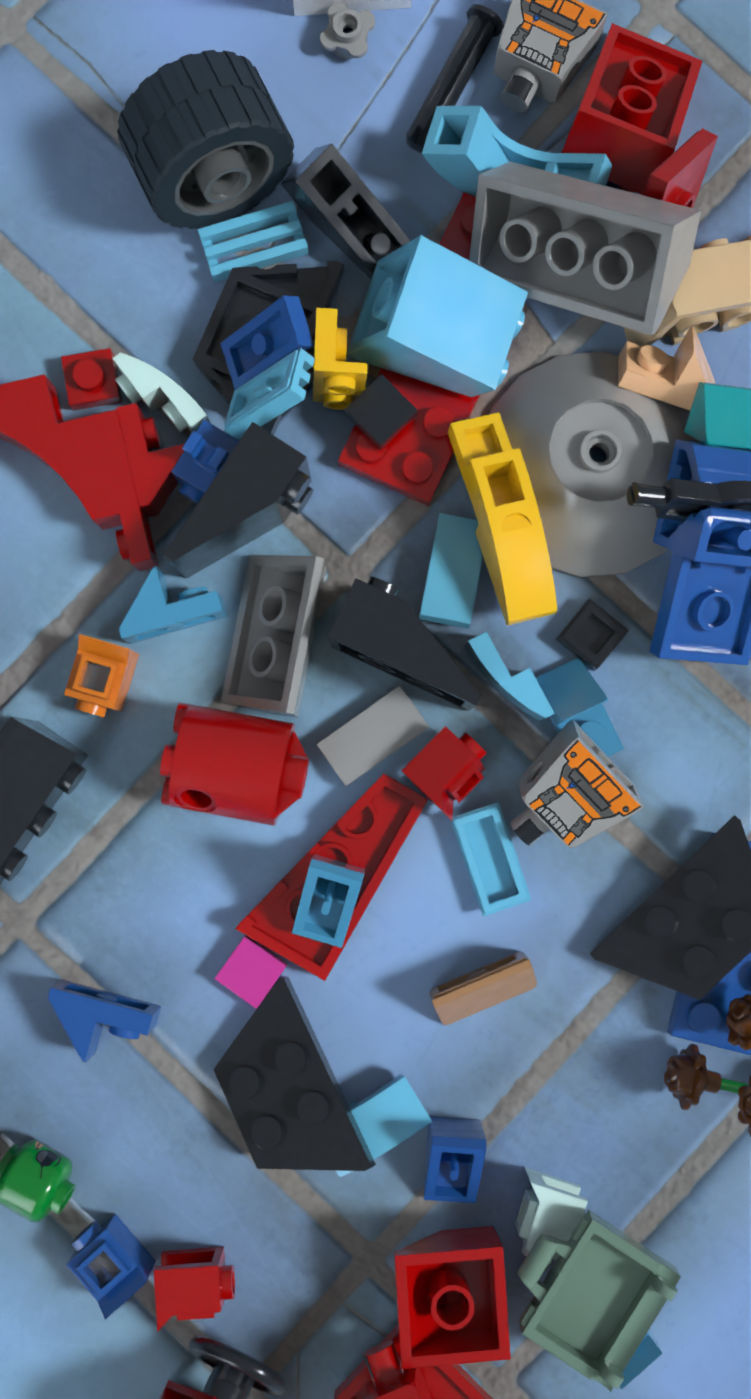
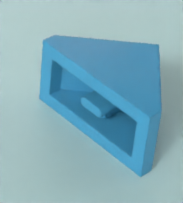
M315 854L309 865L292 933L342 948L364 878L365 869Z

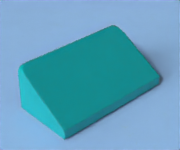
M699 382L684 433L708 445L751 449V388Z

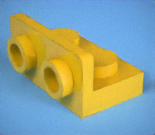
M316 308L313 402H323V406L328 409L345 410L365 390L368 364L345 362L347 328H337L338 309Z

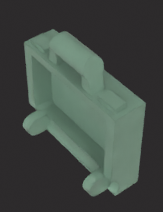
M588 1209L573 1230L569 1241L540 1234L518 1269L519 1277L534 1294L533 1299L530 1300L520 1316L519 1322L524 1336L588 1379L601 1383L611 1392L613 1388L618 1389L624 1380L623 1371L666 1301H672L678 1292L675 1286L681 1276L675 1266ZM555 1253L559 1254V1257L542 1283L539 1281L540 1277Z

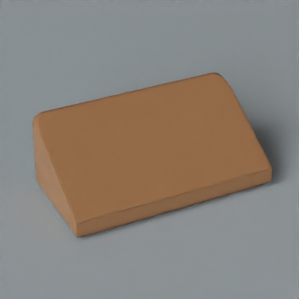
M519 951L433 987L429 993L442 1024L449 1025L530 991L537 986V981L530 959L524 952Z

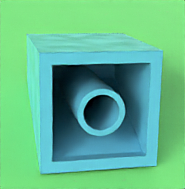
M420 235L378 260L346 355L353 359L469 397L494 391L507 374L509 361L506 357L512 339L517 336L524 323L525 313L522 309L528 292Z

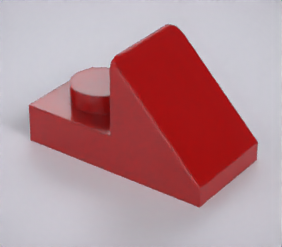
M137 403L116 407L139 507L147 517L156 516L160 513L178 485L171 471L184 452L182 449L184 444L153 451L154 448L161 447L154 418H145Z

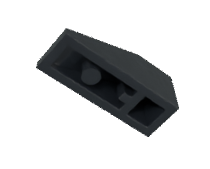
M332 143L315 148L280 183L309 219L371 280L378 260L410 242L409 238Z

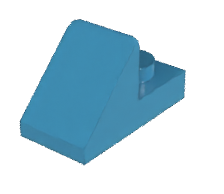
M154 566L119 627L121 639L133 644L228 617L223 598L217 590L208 592L207 587L203 586L177 594L179 601L172 603L165 576L157 566Z
M579 658L536 677L555 713L549 716L557 734L573 719L608 757L624 750L603 706V703L609 700Z

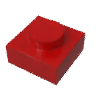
M111 348L61 356L68 402L73 411L123 402L121 389L115 381L118 377L117 366L112 359L115 357V354Z

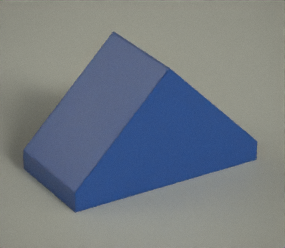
M429 1116L432 1122L428 1124L424 1200L476 1203L486 1154V1137L481 1121L477 1119Z

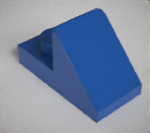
M284 295L220 343L235 390L296 349L302 348L307 352L314 347L299 296Z
M61 980L50 987L48 994L49 1002L79 1057L85 1063L97 1050L103 1024L109 1025L108 1031L115 1036L126 1039H139L140 1034L147 1036L155 1028L161 1006L67 980Z

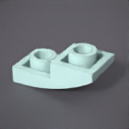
M121 352L112 358L122 373L115 381L132 404L142 400L151 413L161 407L179 432L187 427L191 433L193 431L196 432L203 420L211 423L207 414L181 386L158 369Z

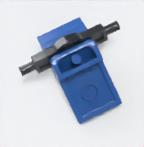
M676 439L667 481L663 487L633 482L627 491V503L630 506L655 508L658 520L653 542L673 551L649 652L658 658L748 665L751 656V450Z

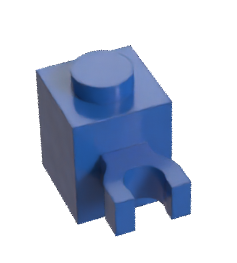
M203 420L196 432L193 431L182 448L183 454L171 471L177 482L182 485L178 492L197 505L239 443V440Z

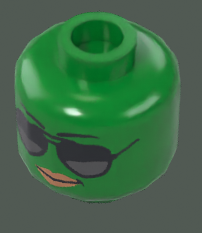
M36 1139L27 1141L22 1146L14 1144L0 1161V1204L33 1223L44 1219L50 1211L59 1215L69 1202L76 1188V1185L69 1181L72 1174L71 1160Z

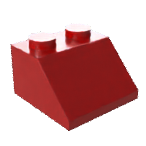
M494 1226L441 1230L394 1252L401 1369L511 1359L504 1250Z

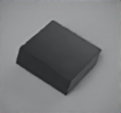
M382 374L345 409V415L380 450L407 426L418 413V410Z
M589 598L557 636L556 640L592 670L596 671L629 630Z

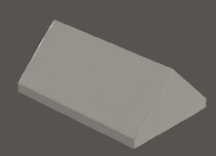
M249 555L221 698L222 704L299 717L327 571L324 558L318 556Z

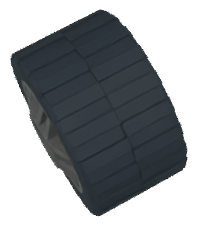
M208 50L202 51V53L188 54L158 68V71L150 77H146L139 84L137 90L131 93L125 103L124 110L121 111L119 116L118 139L145 196L158 219L164 223H170L174 227L199 229L241 216L242 213L260 204L264 198L268 197L276 189V186L286 176L287 169L291 166L293 160V139L256 67L246 57L224 50L222 52Z

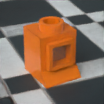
M79 634L78 650L64 695L77 699L74 709L93 715L105 717L107 708L122 712L140 654L123 646Z

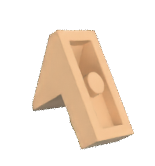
M694 326L689 328L674 356L667 355L655 346H640L626 341L618 356V387L691 411L699 382L715 384L713 374Z

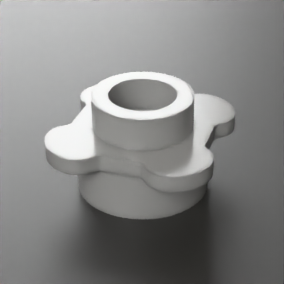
M340 2L332 4L328 9L329 23L327 29L320 34L322 47L343 59L363 57L368 51V32L375 27L374 15L369 10L357 12L347 9L346 5ZM350 27L352 32L344 33L343 29Z

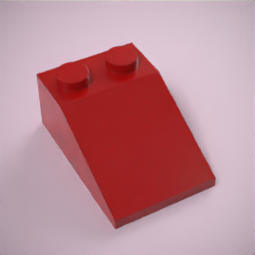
M612 23L561 153L606 154L612 164L608 181L618 185L625 191L643 195L649 175L675 151L703 61Z

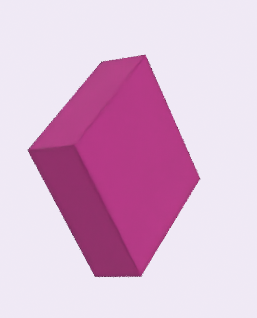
M245 935L214 979L257 1009L286 968L287 963L260 943Z

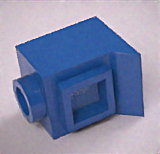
M115 1214L102 1226L96 1220L93 1221L72 1241L71 1245L76 1250L66 1265L96 1299L106 1320L146 1284L156 1260Z

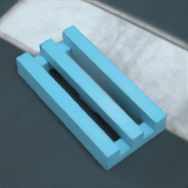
M294 201L198 229L214 283L228 279L232 268L257 266L261 269L309 254ZM283 222H287V223H284V224H281V225H278V226H274V227H271V228H268V229H264V230H261V231H258V232H254V233H251V234H248V235H244V234H247V233H250V232H253V231H257V230H260V229H263V228H267V227H270V226H273V225H277V224H280V223H283ZM240 235H244V236H241V237H238V238H235V239H231V240H228V241L221 242V243H218V244L213 245L214 243H217V242H220V241H224V240H227V239H230V238H234V237H237V236H240ZM293 236L294 241L220 264L218 263L217 258L243 250L249 251L262 247L266 243Z
M302 348L296 349L234 390L224 431L236 440H240L252 422L261 427L303 401L306 390L302 387L309 383L311 376L306 371L313 367L315 358Z

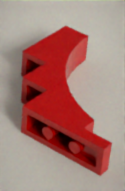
M45 374L1 384L0 439L32 454L59 474L78 496L91 519L102 530L122 525L123 529L116 530V540L123 560L130 559L131 564L140 572L150 570L154 566L159 568L149 519L139 507L117 409L64 422L57 389Z

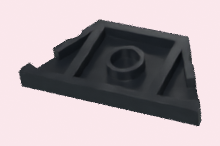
M330 261L327 262L328 267L298 269L297 264L276 265L271 269H260L257 266L232 268L193 357L195 366L229 405L231 404L235 389L220 343L283 295L299 296L314 343L316 308H329L344 273L343 263ZM283 413L261 427L274 435Z
M734 815L608 935L590 955L597 961L698 1000L706 995L751 952V849L741 820Z
M282 978L276 981L213 1069L256 1168L366 1171L375 1166L376 1163L289 978Z

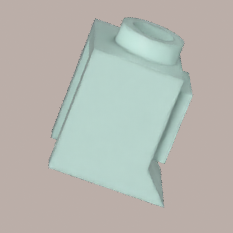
M525 1167L533 1188L532 1190H525L515 1226L523 1242L521 1252L527 1256L540 1234L569 1241L573 1230L581 1217L584 1216L588 1201L585 1197L579 1196L580 1185ZM555 1253L552 1259L557 1260L559 1254Z

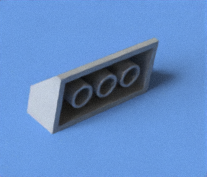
M508 162L478 175L469 261L528 292L527 298L652 336L657 332L690 266L702 210Z

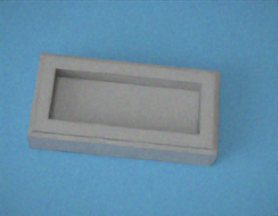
M398 686L316 745L345 786H347L429 728V725L402 687Z

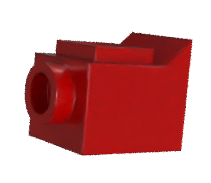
M445 726L401 771L452 821L453 802L456 800L460 803L484 778L482 772L485 770V767L480 760L487 753L466 732L458 738Z
M224 1246L161 1252V1266H155L157 1332L172 1316H177V1321L215 1318V1314L221 1312L224 1300L235 1298L234 1265H225Z

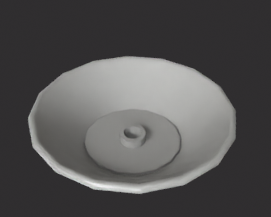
M604 351L558 355L519 375L491 408L489 414L500 413L512 449L520 448L542 521L551 568L578 577L625 574L664 554L668 549L653 542L658 520L655 508L630 506L627 503V491L633 482L663 487L667 481L676 439L702 443L684 433L690 411L618 387V356ZM590 449H602L606 454V461L601 463L593 461L589 454Z

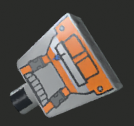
M512 0L499 41L493 72L498 78L507 81L500 95L502 103L507 108L522 113L528 109L534 95L549 102L558 101L597 48L608 13L582 0Z
M572 719L521 776L519 780L520 794L528 808L510 822V825L516 835L528 846H531L551 830L567 847L575 848L637 813L644 805L637 787Z

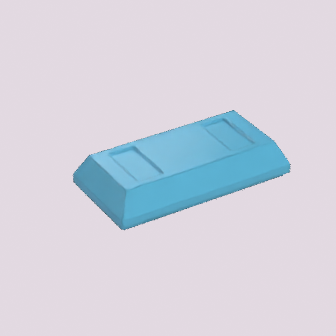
M499 802L453 817L451 824L482 916L484 917L531 901L532 899Z

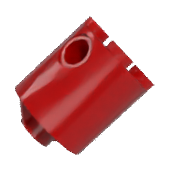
M179 702L173 724V732L178 733L176 744H166L161 759L160 776L166 777L161 803L171 807L275 826L279 815L298 799H302L307 778L309 758L295 733V724Z

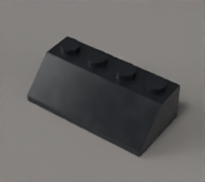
M10 717L0 731V885L4 879L11 881L24 866L28 855L23 852L34 835L40 838L51 826L57 816V812L52 808L63 792L69 795L81 782L86 773V769L82 767V764L88 757V754L39 721Z

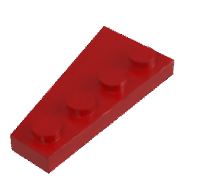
M383 773L235 929L325 981L428 799ZM315 854L365 869L364 878L342 948L292 933L309 865Z

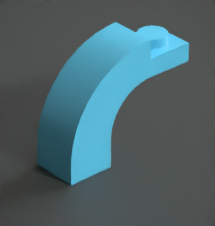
M436 106L422 151L424 158L440 176L460 191L474 197L477 194L478 175L508 162L604 186L607 184L612 164L606 154L550 153L521 145L503 134L495 126L482 106Z

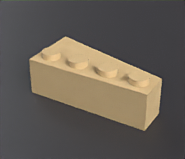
M751 236L744 241L729 243L726 238L716 239L704 244L699 249L693 250L690 266L657 332L651 336L623 327L627 341L645 346L652 345L658 339L670 336L672 345H677L682 342L691 326H694L696 333L700 334L713 328L718 323L721 332L751 322Z

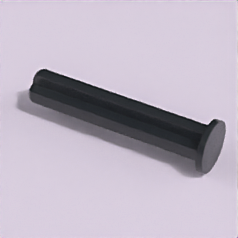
M473 4L469 7L466 13L468 22L406 133V144L421 154L436 106L456 105L492 37L499 36L504 28L500 17L483 5Z

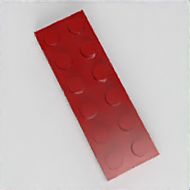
M463 192L439 245L469 260L476 197ZM381 368L377 378L382 374L418 410L417 416L382 450L354 425L338 459V465L429 506L454 454L448 436L450 424L470 419L480 395L469 397Z

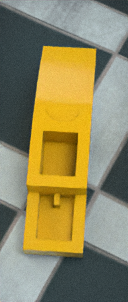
M499 412L451 423L448 436L478 521L475 534L506 625L555 614L558 609L549 552L536 498L520 448L512 449Z

